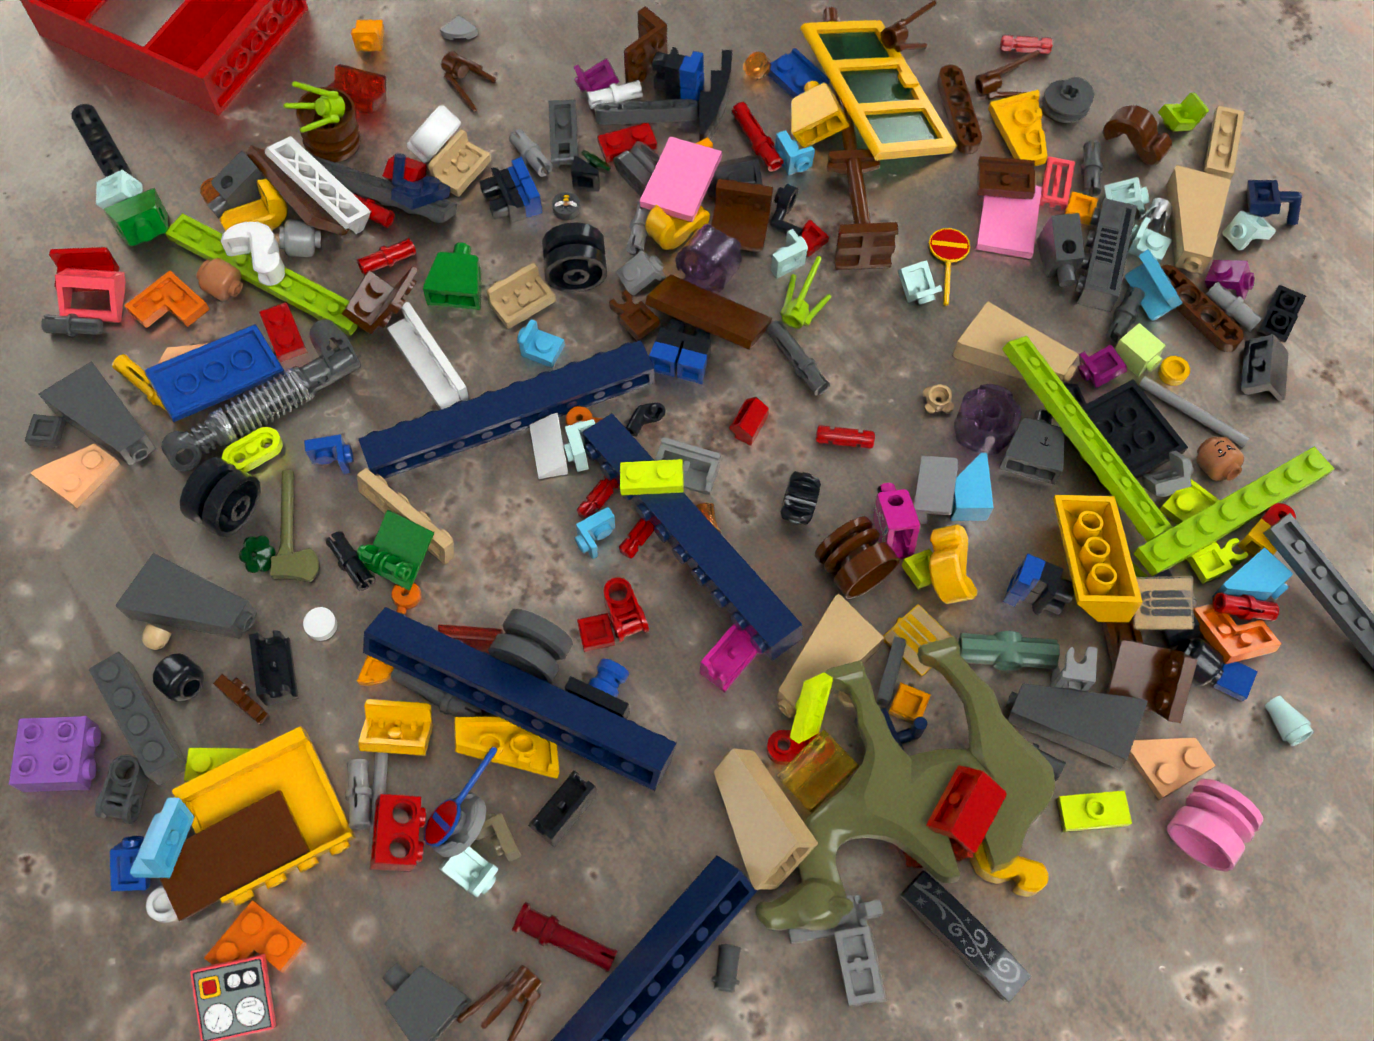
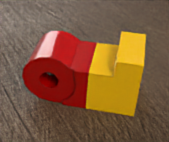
M1283 503L1274 504L1238 544V547L1247 552L1252 558L1264 547L1274 555L1277 550L1263 532L1289 513L1296 519L1294 510Z

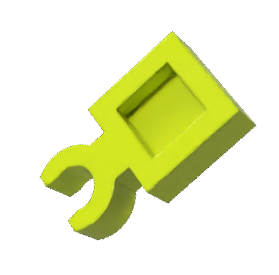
M1238 538L1230 539L1222 549L1217 542H1214L1187 558L1202 584L1229 573L1233 569L1231 564L1237 565L1248 556L1247 552L1238 555L1232 551V548L1239 543Z
M930 548L904 558L901 565L917 589L932 584L929 573V560L933 552Z

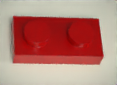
M642 123L597 136L598 145L606 163L613 162V159L624 151L630 152L637 141L648 145L653 150L657 149V141L649 123Z
M287 302L259 312L280 363L308 353Z

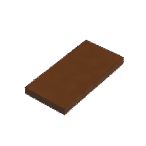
M252 145L246 151L247 156L306 225L341 236L346 235L350 228L345 229L264 154L265 150Z
M672 274L647 295L645 302L649 307L748 350L765 333L772 321V318Z
M278 790L185 839L170 878L159 879L178 920L183 921L221 901L220 898L311 851L282 791Z

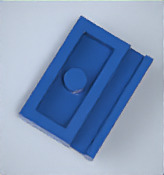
M793 48L790 54L786 53L766 66V74L792 98L804 93V86L810 81H817L819 84L826 83L829 86L830 80L796 48Z

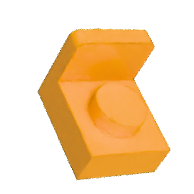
M356 20V28L351 29L355 50L382 51L383 20Z

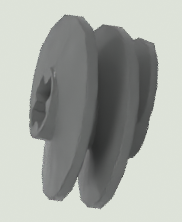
M1080 77L1055 81L1045 90L1042 108L1045 114L1056 121L1065 123L1079 121L1090 110L1094 98L1093 88L1086 80Z

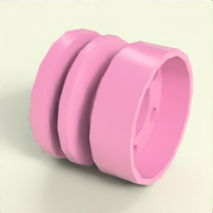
M1201 779L1193 787V793L1187 796L1186 806L1179 808L1168 824L1167 832L1176 845L1192 858L1208 867L1227 872L1235 867L1244 853V844L1252 841L1254 833L1259 830L1263 823V817L1252 801L1239 791L1216 780Z

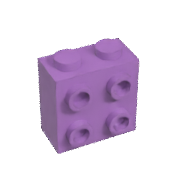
M87 716L19 719L9 785L21 792L90 790L91 779L95 778L97 771L94 756L95 749L99 746L101 740L99 725Z

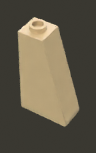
M1179 165L1175 166L1166 186L1168 201L1173 207L1170 215L1175 267L1189 272L1204 273L1213 257L1231 182L1230 179Z
M987 301L958 339L952 357L1025 380L1017 368L1010 363L1002 348L1009 341L1027 336L1062 382L1063 380L1069 382L1078 368L1074 366V363L1079 354Z
M839 593L833 598L778 690L777 706L788 718L792 716L795 718V705L800 697L804 681L823 672L826 673V670L856 661H862L864 664L881 648L884 637Z
M733 748L723 756L722 762L713 772L754 889L776 890L815 848L818 842L755 751Z

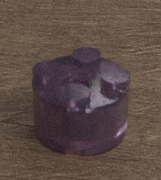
M705 224L693 234L677 254L675 259L677 270L679 272L682 269L686 275L685 281L711 292L718 291L717 293H719L742 264L740 253L742 246L737 239L728 237L713 226Z
M995 384L980 385L979 388L968 391L963 397L954 422L957 442L977 453L999 454L1012 440L1021 420V407L1012 398L1013 394L1008 389Z

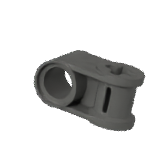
M121 755L112 761L104 786L95 805V815L98 818L111 816L123 819L124 823L133 824L138 818L150 778L145 775L137 758L131 755ZM135 766V773L126 780L125 774L127 770Z

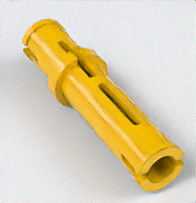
M126 354L116 357L112 363L114 370L122 374L147 395L150 403L159 405L166 411L146 377L145 371Z

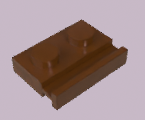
M980 156L978 160L977 195L1033 200L1035 195V160Z

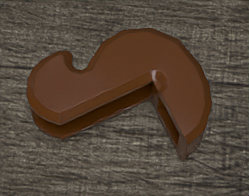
M1137 105L1124 106L1104 125L1103 135L1105 140L1126 134L1142 161L1148 165L1159 164L1172 148L1170 136L1166 132L1162 134L1157 132V121L1146 108Z

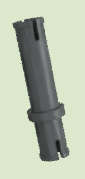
M781 320L772 322L767 327L766 333L795 368L796 375L805 380L815 396L827 391L830 383L817 368L816 361L806 355L801 346L787 331Z
M396 668L393 669L391 680L398 682L438 706L440 712L444 715L481 717L483 711L481 708Z

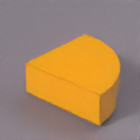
M367 655L357 683L363 686L381 684L391 678L394 667Z

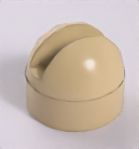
M147 624L142 634V641L146 647L158 650L167 644L172 633Z

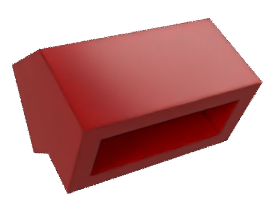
M394 155L388 159L382 175L389 181H392ZM406 157L404 179L410 182L423 179L426 176L427 164Z
M757 397L746 399L729 427L735 433V439L752 446L768 418L769 408Z

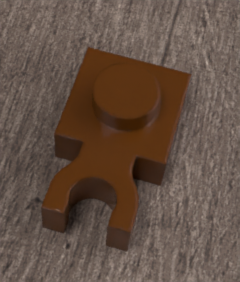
M627 290L622 292L624 304H618L614 298L609 301V308L614 313L620 315L619 323L637 341L660 326V319L642 301L635 305L631 294Z
M221 674L213 683L227 698L246 712L259 725L269 717V714L247 695L250 688L237 677L231 681L224 674Z

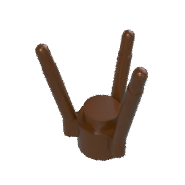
M933 0L906 19L902 18L892 26L883 29L880 33L882 44L888 49L896 48L897 52L927 48L926 43L905 44L908 38L906 25L930 10L937 2Z
M454 51L446 53L441 61V68L446 72L444 78L451 82L470 109L476 112V106L455 78H464L468 71L492 82H496V78L483 71L481 65L461 57Z
M1039 51L1027 54L995 70L977 75L975 77V87L979 96L987 95L988 100L1026 93L998 92V89L1002 87L1000 75L1018 68L1020 64L1037 57Z
M521 965L516 972L511 970L504 980L467 1008L456 1020L458 1023H462L505 989L507 994L481 1023V1028L486 1029L513 999L520 1004L526 999L527 1001L508 1038V1041H515L533 1005L541 996L537 990L542 985V982L528 968Z

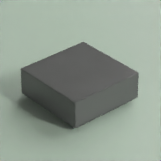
M33 414L25 442L31 446L58 448L66 425L65 419L58 416Z

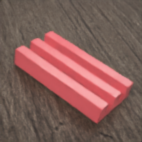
M1048 156L1042 182L1041 206L1049 203L1051 208L1059 205L1060 210H1066L1075 166L1074 161ZM1054 164L1057 166L1050 196L1047 195L1052 165ZM1064 166L1067 167L1063 195L1060 198L1057 195L1062 167Z

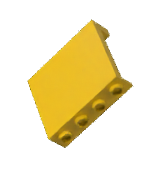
M301 726L172 789L174 797L180 798L195 816L192 827L196 834L280 790L311 851L220 898L222 903L233 902L235 906L245 903L255 897L254 890L266 885L267 889H271L287 880L285 874L297 868L301 873L319 864L318 857L330 852L331 856L337 855L350 848L349 841L356 838L354 831L349 828L346 814L309 735Z

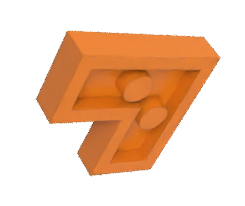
M170 270L124 305L127 311L145 328H148L168 311L188 327L210 310L207 303Z
M1212 604L1196 607L1192 610L1200 624V632L1210 645L1223 656L1225 664L1276 652L1282 644L1263 620L1237 626L1227 613L1215 612Z
M252 900L204 959L210 964L216 965L253 957L256 953L260 955L265 954L266 960L280 972L284 973L307 943Z

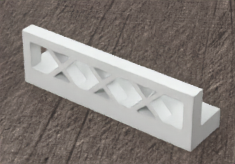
M291 136L266 147L264 154L345 229L350 228L355 234L364 230L371 211Z
M404 303L402 306L404 319L387 327V330L438 408L442 410L451 407L458 401L470 400L467 387L410 303Z

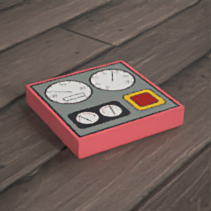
M265 954L190 971L201 1041H219L274 1029L277 1026Z

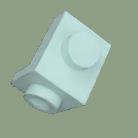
M927 260L897 270L908 303L918 300L919 305L933 301L935 300L934 294L943 291L941 285L935 287Z
M593 419L565 426L568 444H564L568 462L574 461L577 472L589 469L583 446L585 445V440L582 432L595 424Z
M468 847L465 851L454 857H447L438 869L469 894L478 897L480 893L485 894L496 881L494 875L499 868Z

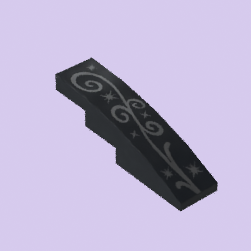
M722 50L721 70H711L710 91H700L699 141L707 137L710 141L712 140L724 114L730 91L732 50Z
M922 870L900 894L945 946L951 947L973 973L981 975L1002 1000L1010 1002L1030 979L1031 975L987 928L925 870Z

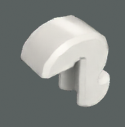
M440 105L413 134L407 143V148L423 163H428L461 126V121L444 105Z
M242 222L229 227L222 234L221 244L228 256L249 254L251 252L253 270L258 272L260 283L273 286L282 281L285 276V267L279 255L278 243L269 226L261 222Z

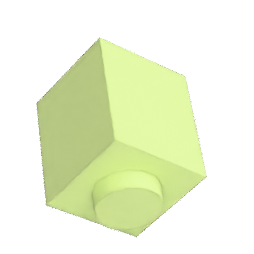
M1139 323L1119 340L1115 351L1127 368L1139 377L1144 371L1148 370L1151 372L1160 364L1163 359L1160 355L1166 345Z

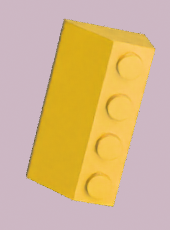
M1054 495V507L1077 604L1098 622H1129L1143 601L1115 496Z

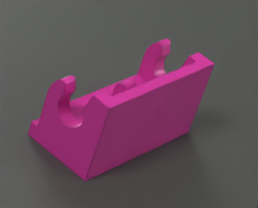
M733 624L700 662V674L724 693L758 654L750 641L751 636L745 629L740 631Z

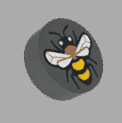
M571 192L557 194L552 201L553 213L561 220L574 219L580 212L579 198Z

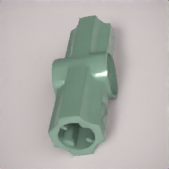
M1001 631L994 635L960 633L959 635L960 655L967 663L991 664L996 669L1004 671L1018 670L1022 667L1056 669L1058 666L1060 647L1057 639L1022 637L1021 633L1015 631Z

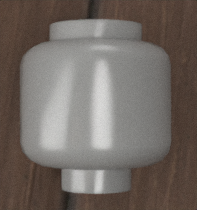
M287 220L284 226H280L279 229L280 249H284L288 256L312 257L315 248H321V231H315V227L306 225L303 220Z

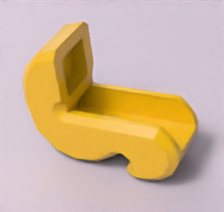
M256 180L261 199L224 211L220 217V222L225 231L229 227L242 222H261L269 226L272 231L279 227L287 217L288 207L286 201L269 180Z
M655 205L647 216L645 227L649 236L663 250H673L684 243L692 232L696 234L702 231L709 222L710 213L700 205L693 222L669 216L658 205Z
M955 524L934 529L930 535V542L933 545L934 552L929 560V573L938 597L946 604L975 599L977 589L972 580L966 575L968 536L965 528Z
M982 843L976 853L970 852V863L978 876L986 882L995 884L1014 880L1016 886L1013 888V892L1016 895L1030 897L1037 894L1047 885L1049 879L1048 872L1041 862L1018 856L1006 869L991 873Z

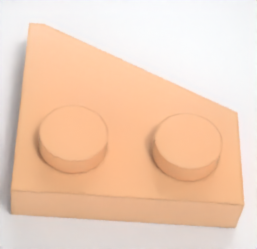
M91 444L34 469L31 475L75 508H78L120 463L96 444Z
M1196 738L1134 740L1128 756L1158 800L1216 766Z

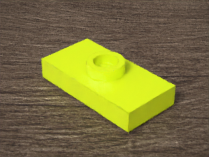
M823 672L804 681L800 697L795 705L796 714L790 734V739L798 744L819 734L833 677Z
M1125 790L1059 796L1056 799L1063 832L1124 827L1132 824Z

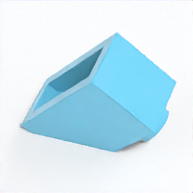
M980 453L957 476L952 514L950 515L951 521L988 520L994 507L987 453Z
M1264 547L1231 576L1212 597L1217 593L1239 597L1245 594L1253 596L1256 600L1266 601L1270 596L1276 600L1289 588L1285 582L1294 573Z

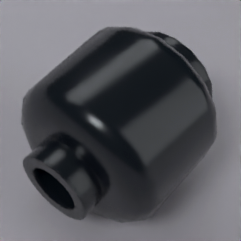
M1187 639L1176 648L1177 651H1182L1198 660L1192 685L1204 686L1208 683L1214 684L1223 675L1224 670L1221 668L1223 656L1203 639H1194L1192 641Z
M181 653L172 654L162 659L155 667L153 673V683L156 688L167 698L175 702L195 697L200 692L204 680V673L200 666Z

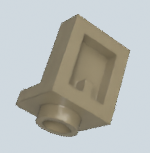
M495 813L487 814L476 840H481L496 833L490 839L498 856L505 853L509 862L521 857L502 813L496 816Z

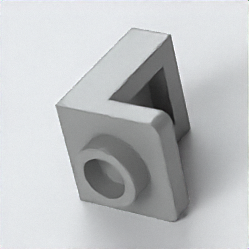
M642 250L616 271L627 291L633 296L655 278L661 282L666 278L662 271L665 267L656 255L650 256Z
M1177 451L1169 452L1171 468L1143 475V487L1160 497L1170 496L1177 490L1192 487L1190 476L1193 474V466L1186 456Z

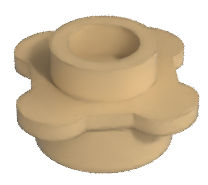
M938 384L926 387L923 390V396L926 398L927 403L925 410L928 413L933 414L936 411L950 413L953 411L954 404L951 402L952 390L949 387Z

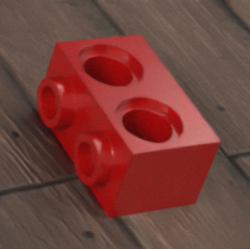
M392 794L379 795L375 801L370 869L411 872L417 866V862L422 861L424 842L418 841L419 828H424L426 820V808L421 807L422 797ZM393 810H404L408 815V822L398 823L395 821L392 815ZM390 844H402L406 850L405 857L397 858L393 856L390 852Z

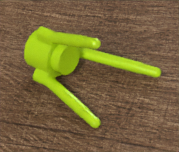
M292 82L293 87L321 95L315 103L283 104L285 109H315L317 114L324 118L301 127V133L330 123H339V118L345 113V103L337 91H327L308 84Z
M820 256L816 257L798 298H795L793 301L792 296L796 274L791 275L785 303L780 315L782 316V321L792 328L800 329L803 325L809 326L813 317L831 299V295L827 294L810 312L808 309L809 304L804 301L822 260Z

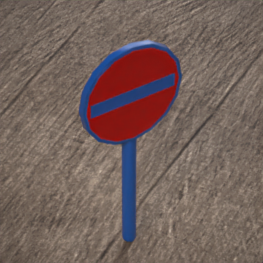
M492 747L457 799L445 800L432 812L424 830V841L427 845L431 847L440 846L453 833L460 818V805L497 752L496 747Z

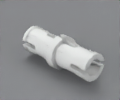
M636 80L635 82L618 86L614 83L610 84L609 88L587 92L589 107L594 109L596 105L601 103L622 102L642 98L643 94L640 92L642 90L639 80Z

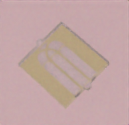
M1193 576L1136 577L1143 602L1134 614V629L1194 630V607L1197 606V600L1194 599Z

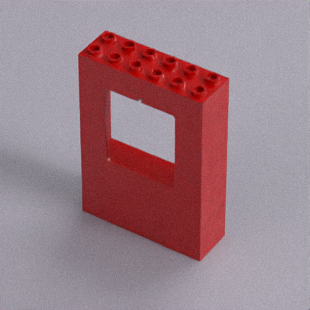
M20 0L40 36L217 116H220L308 10L306 0H185L143 47L88 22L107 0Z

